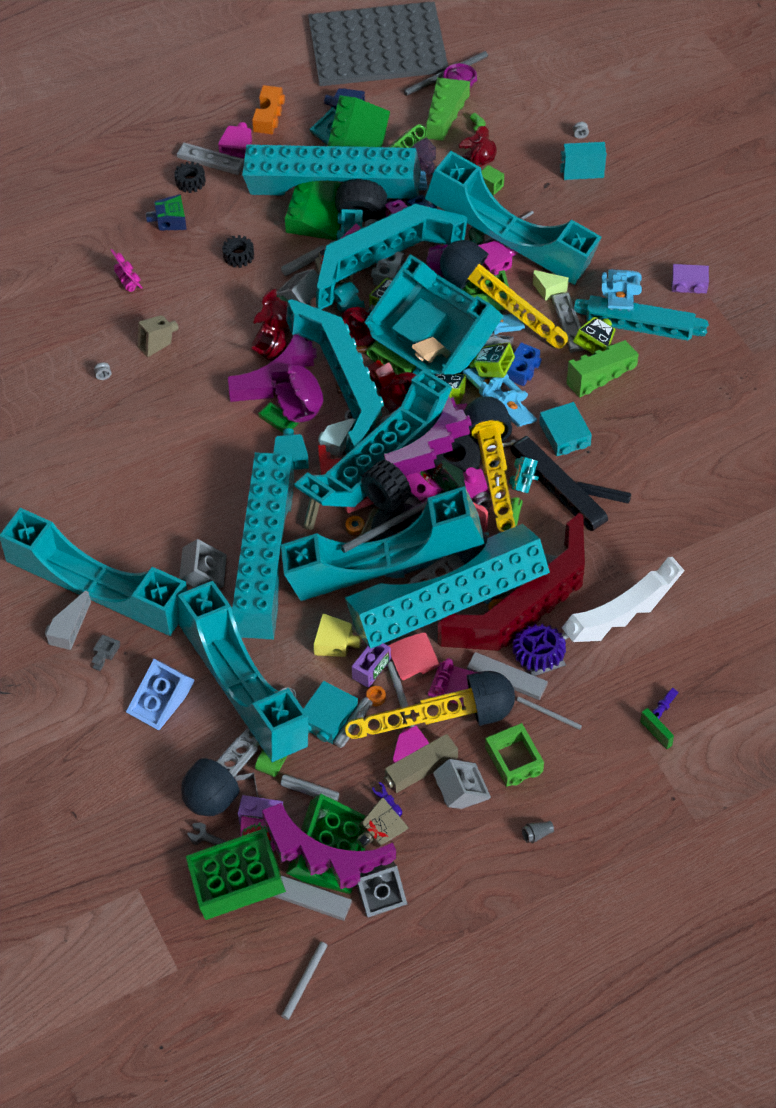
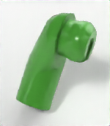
M473 113L470 116V120L476 124L473 130L476 131L479 126H486L485 120L478 114Z

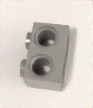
M396 252L394 255L376 263L377 266L373 267L371 272L373 285L378 286L386 278L394 279L404 264V253Z

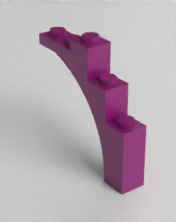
M295 334L283 353L268 365L250 373L228 376L230 402L274 398L273 391L276 390V384L285 381L290 382V374L287 373L288 365L314 366L317 351L316 348L312 347V341H308L307 338Z
M448 397L436 424L415 442L396 451L384 454L385 461L387 460L396 465L405 476L435 468L434 460L437 459L436 455L453 451L451 443L454 442V438L470 434L469 426H472L469 415L466 416L463 409L458 410L454 398Z
M282 803L262 810L263 821L281 862L294 860L299 855H302L311 875L322 874L331 868L340 889L354 887L360 882V873H368L374 867L388 865L396 859V849L393 843L370 851L337 849L322 844L301 831L288 816Z

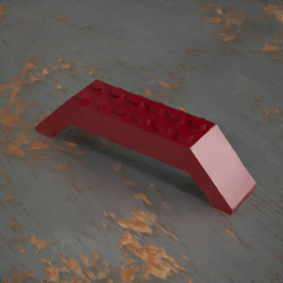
M579 513L566 523L564 546L567 547V550L548 564L550 573L524 583L484 615H456L454 613L445 617L438 623V644L441 647L499 651L512 643L516 634L520 633V629L525 630L527 625L531 626L534 623H538L544 614L552 612L558 603L564 602L573 591H578L583 585L585 567L583 515Z

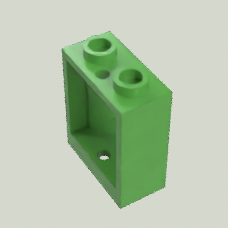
M522 723L485 739V749L506 787L518 785L523 780L537 777L543 772L544 761ZM523 741L534 761L509 771L498 750Z

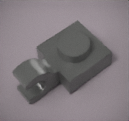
M105 635L101 636L93 649L94 654H96L92 660L94 664L93 669L101 671L105 659H113L121 646L120 641Z

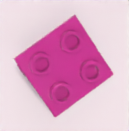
M111 249L119 262L114 266V272L125 289L129 292L134 291L137 286L142 289L143 287L139 283L141 279L136 272L133 273L132 270L134 268L130 262L126 261L120 252L116 253Z
M447 658L442 663L440 662L428 696L436 697L468 689L467 675L477 672L456 667L453 664V660ZM463 697L459 698V700L461 701L462 706H464ZM450 700V701H449V702L458 704V702L455 701V700Z

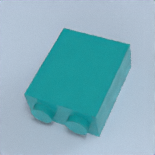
M605 142L564 144V150L560 152V158L563 163H560V173H563L564 180L604 178L607 155Z
M420 298L392 327V330L398 340L412 348L414 344L434 337L437 339L450 325L448 314L443 309L439 310L430 301Z
M574 402L540 412L539 424L556 456L567 455L572 451L591 446L592 434Z
M323 681L304 707V711L308 715V733L316 735L323 742L334 744V739L358 706V698Z

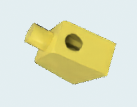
M323 614L314 642V655L345 657L349 646L360 648L362 638L352 635L351 623Z

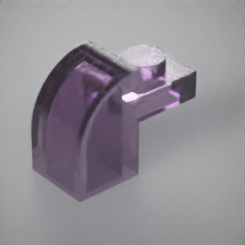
M425 138L415 143L412 148L417 150L421 171L425 172V175L430 178L434 173L433 161L436 160V147L428 138Z

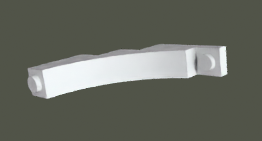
M668 557L657 571H650L636 585L614 600L598 608L572 614L562 626V629L573 642L601 641L612 627H626L636 613L651 612L685 570L673 557Z

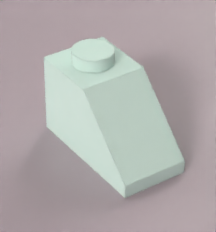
M351 418L328 425L325 431L320 433L318 442H320V445L326 446V452L341 457L346 448L347 433L353 430L356 423L355 419Z

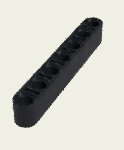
M524 436L510 445V450L516 459L522 456L538 461L534 476L539 477L538 480L574 516L581 513L583 515V524L588 530L594 531L608 521L606 512L531 438Z

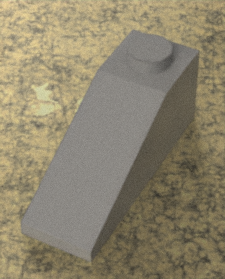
M84 591L56 615L51 624L46 627L45 636L49 645L68 650L72 649L91 604L89 592Z

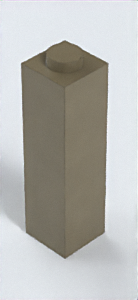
M445 734L385 768L384 781L388 788H393L395 793H398L436 771L447 760L458 759V748L448 734Z

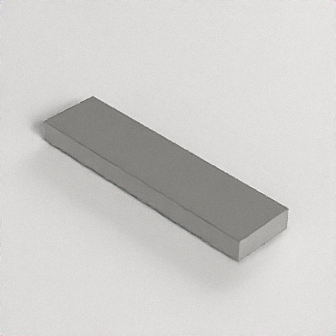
M183 143L177 152V158L190 162L193 161L194 163L239 175L244 167V159L188 143Z
M569 292L552 295L551 300L562 330L568 335L567 345L570 353L586 350L573 342L581 325Z
M477 652L474 653L467 666V670L473 672H498L509 679L515 691L540 700L548 684L546 680Z
M282 876L286 892L273 897L342 921L345 920L352 904L351 899Z

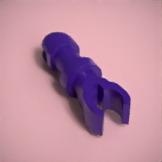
M672 687L663 700H659L657 708L652 713L660 719L664 710L667 711L669 709V704L679 692Z
M379 782L380 787H382V793L376 792L375 788L372 787L374 794L381 799L384 798L398 816L401 817L402 809L393 801V796L388 795L385 786Z

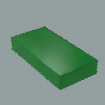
M271 402L258 413L259 418L282 433L285 429H294L298 425V422H293L283 416V410Z
M648 708L643 710L640 722L666 749L670 748L674 739L672 732Z

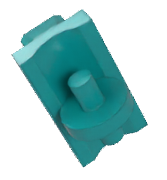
M522 456L515 460L516 476L512 475L509 480V485L512 486V489L529 493L532 480L538 481L539 477L534 476L538 461Z

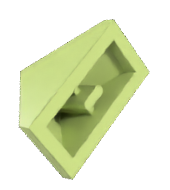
M534 270L533 285L545 301L551 299L552 295L567 292L568 277Z

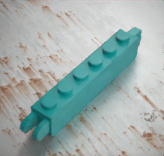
M590 295L589 300L576 299L574 310L577 313L586 315L587 322L593 317H597L600 320L606 318L611 321V327L686 341L690 340L692 335L705 336L709 326L707 320L697 318L695 313L635 302L633 310L630 311L628 309H622V311H619V309L610 310L608 308V298Z

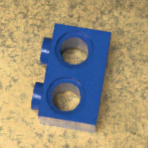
M520 343L514 352L515 358L507 374L512 382L525 386L527 381H531L535 368H539L542 358H540L539 349Z

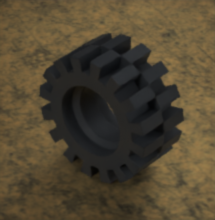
M188 161L185 162V165L181 163L180 167L177 166L174 171L176 186L180 191L183 189L185 193L187 190H189V193H192V190L198 192L197 189L201 190L206 182L203 166H200L199 163L194 164L193 161H191V164ZM187 176H195L194 178L190 179L185 178Z
M234 235L232 239L227 238V242L224 241L222 246L223 258L225 263L228 262L229 266L233 264L235 268L237 265H239V268H242L243 264L248 266V263L254 260V246L251 239H247L246 236L241 238V235L235 238ZM235 250H244L242 253H233Z

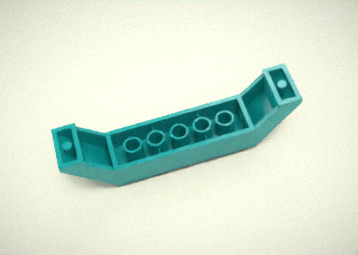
M414 204L410 207H405L395 214H390L380 221H375L367 227L360 228L358 231L348 234L337 241L329 243L325 249L318 279L315 308L322 310L333 304L336 282L376 264L378 261L386 259L396 252H401L422 241L449 245L455 241L464 240L467 217Z
M293 299L288 300L286 322L292 335L298 334L319 343L346 404L351 411L352 417L356 421L353 430L347 433L345 448L347 455L378 427L380 417L382 416L381 410L384 406L381 396H378L376 384L374 381H371L369 369L364 366L362 354L357 351L355 339L351 338L347 323L344 324L342 317Z
M423 369L411 380L412 384L400 408L326 474L311 475L307 472L294 484L295 487L323 506L355 507L367 496L362 487V474L377 462L385 460L384 454L406 447L425 435L440 418L452 386Z

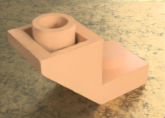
M434 337L412 346L416 351L414 355L422 362L426 359L431 363L437 355L440 356L442 354L445 358H448L451 354Z

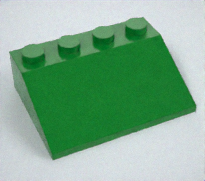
M340 95L327 146L382 147L390 111L355 97Z
M311 181L296 185L285 216L286 233L336 241L337 232L341 224H338L339 212L335 206V198L341 183L337 181Z
M319 794L310 801L301 831L314 840L330 847L348 851H365V848H362L356 839L363 833L358 825L366 815L323 794ZM299 855L294 860H290L286 874L305 883L351 894L353 887L340 889L331 868L322 874L311 875L302 855Z
M265 828L186 856L198 905L205 920L286 892Z

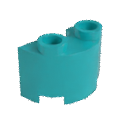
M342 209V213H338V224H341V231L337 232V240L341 239L355 224L362 228L363 210Z
M344 282L334 288L333 302H337L336 305L340 312L344 313L351 307L365 308L364 301H361L357 295L359 290L353 283Z

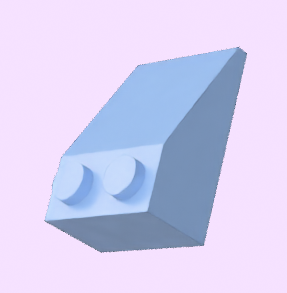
M153 659L126 712L153 728L160 730L186 698L195 679L161 661Z

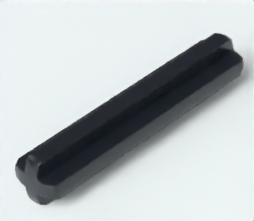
M584 482L577 483L591 496L623 503H629L631 500L630 492Z

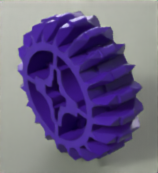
M534 623L533 627L527 625L525 630L520 629V633L516 634L513 642V654L516 661L520 662L521 667L527 666L528 670L533 667L536 672L538 669L545 671L546 668L552 670L553 665L558 666L560 661H563L566 653V641L562 633H558L557 628L552 629L551 625L544 627L543 623L541 626H536Z

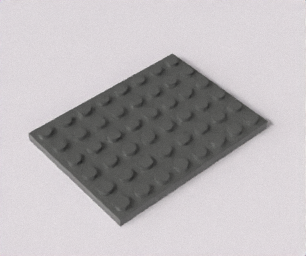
M435 1L308 14L319 86L438 74L448 67Z

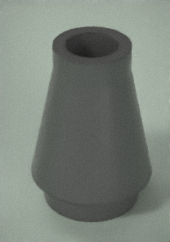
M551 821L527 823L522 827V836L526 843H535L554 832V826Z

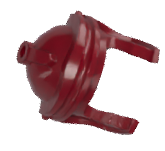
M479 126L475 135L465 138L459 144V148L471 149L464 153L462 157L470 159V162L479 167L494 161L497 154L496 145L489 139V130L485 126Z
M270 289L266 292L262 299L263 308L261 312L257 313L253 323L266 321L269 326L278 328V332H280L282 328L286 329L288 327L286 322L288 303L277 297L276 289Z
M351 307L341 317L344 324L347 323L350 336L355 339L356 346L367 345L369 347L375 339L372 338L370 330L365 323L370 314L362 307Z
M264 321L250 349L258 352L261 356L266 355L265 358L269 360L280 356L287 348L283 330L278 332V328H273Z
M411 372L396 374L388 386L379 390V396L382 397L384 406L388 411L394 412L401 407L412 384L411 380L416 374Z

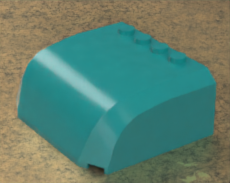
M410 254L365 323L370 330L372 338L419 369H425L436 375H453L468 367L504 316L490 303L478 296L474 298L437 275L424 262ZM420 298L430 301L437 309H443L448 314L450 325L436 339L451 352L448 358L441 354L440 356L437 355L431 363L426 359L422 362L414 355L416 353L414 349L395 337L392 327Z

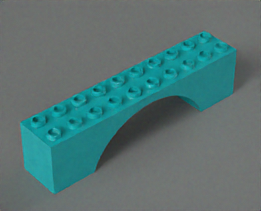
M246 145L242 176L251 195L284 196L290 188L306 182H345L351 179H362L381 185L387 193V198L413 199L419 193L421 166L416 148Z
M450 151L434 170L425 197L426 200L447 212L466 216L469 225L556 275L568 277V281L574 285L589 266L602 238L572 219L561 225L542 226L516 217L506 210L490 193L484 182L481 167L453 151Z
M255 452L232 607L233 616L241 638L274 640L278 613L281 545L286 516L288 512H291L295 483L293 455Z
M464 486L429 497L420 517L408 528L391 537L362 543L343 553L341 546L346 543L330 540L316 533L282 544L281 552L284 575L300 601L482 545L484 544L479 514Z
M19 508L1 532L0 541L6 562L78 595L87 591L91 601L168 636H171L178 626V594L187 591L186 581L154 567L143 573H129L104 565L73 545L57 529L52 521L22 508Z
M522 523L487 538L485 547L474 559L448 574L412 584L391 585L379 583L348 596L345 600L356 632L371 649L546 575L550 571L540 538Z
M214 581L178 594L180 628L270 761H277L308 747V715L289 688L282 691L274 689L258 671L242 641L232 608Z

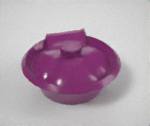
M457 63L448 66L444 70L443 78L470 81L471 88L477 82V73L473 67Z

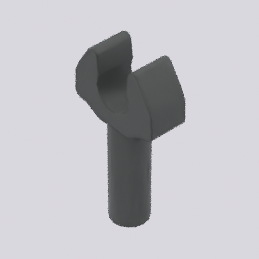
M203 823L192 824L193 829L200 832L198 835L190 832L187 833L189 840L195 845H198L201 841H206L213 845L226 842V840L207 833L206 825Z

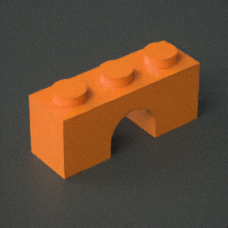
M263 85L259 96L260 109L255 110L252 119L253 132L273 135L274 129L278 127V116H281V105L285 103V95H283L282 87Z

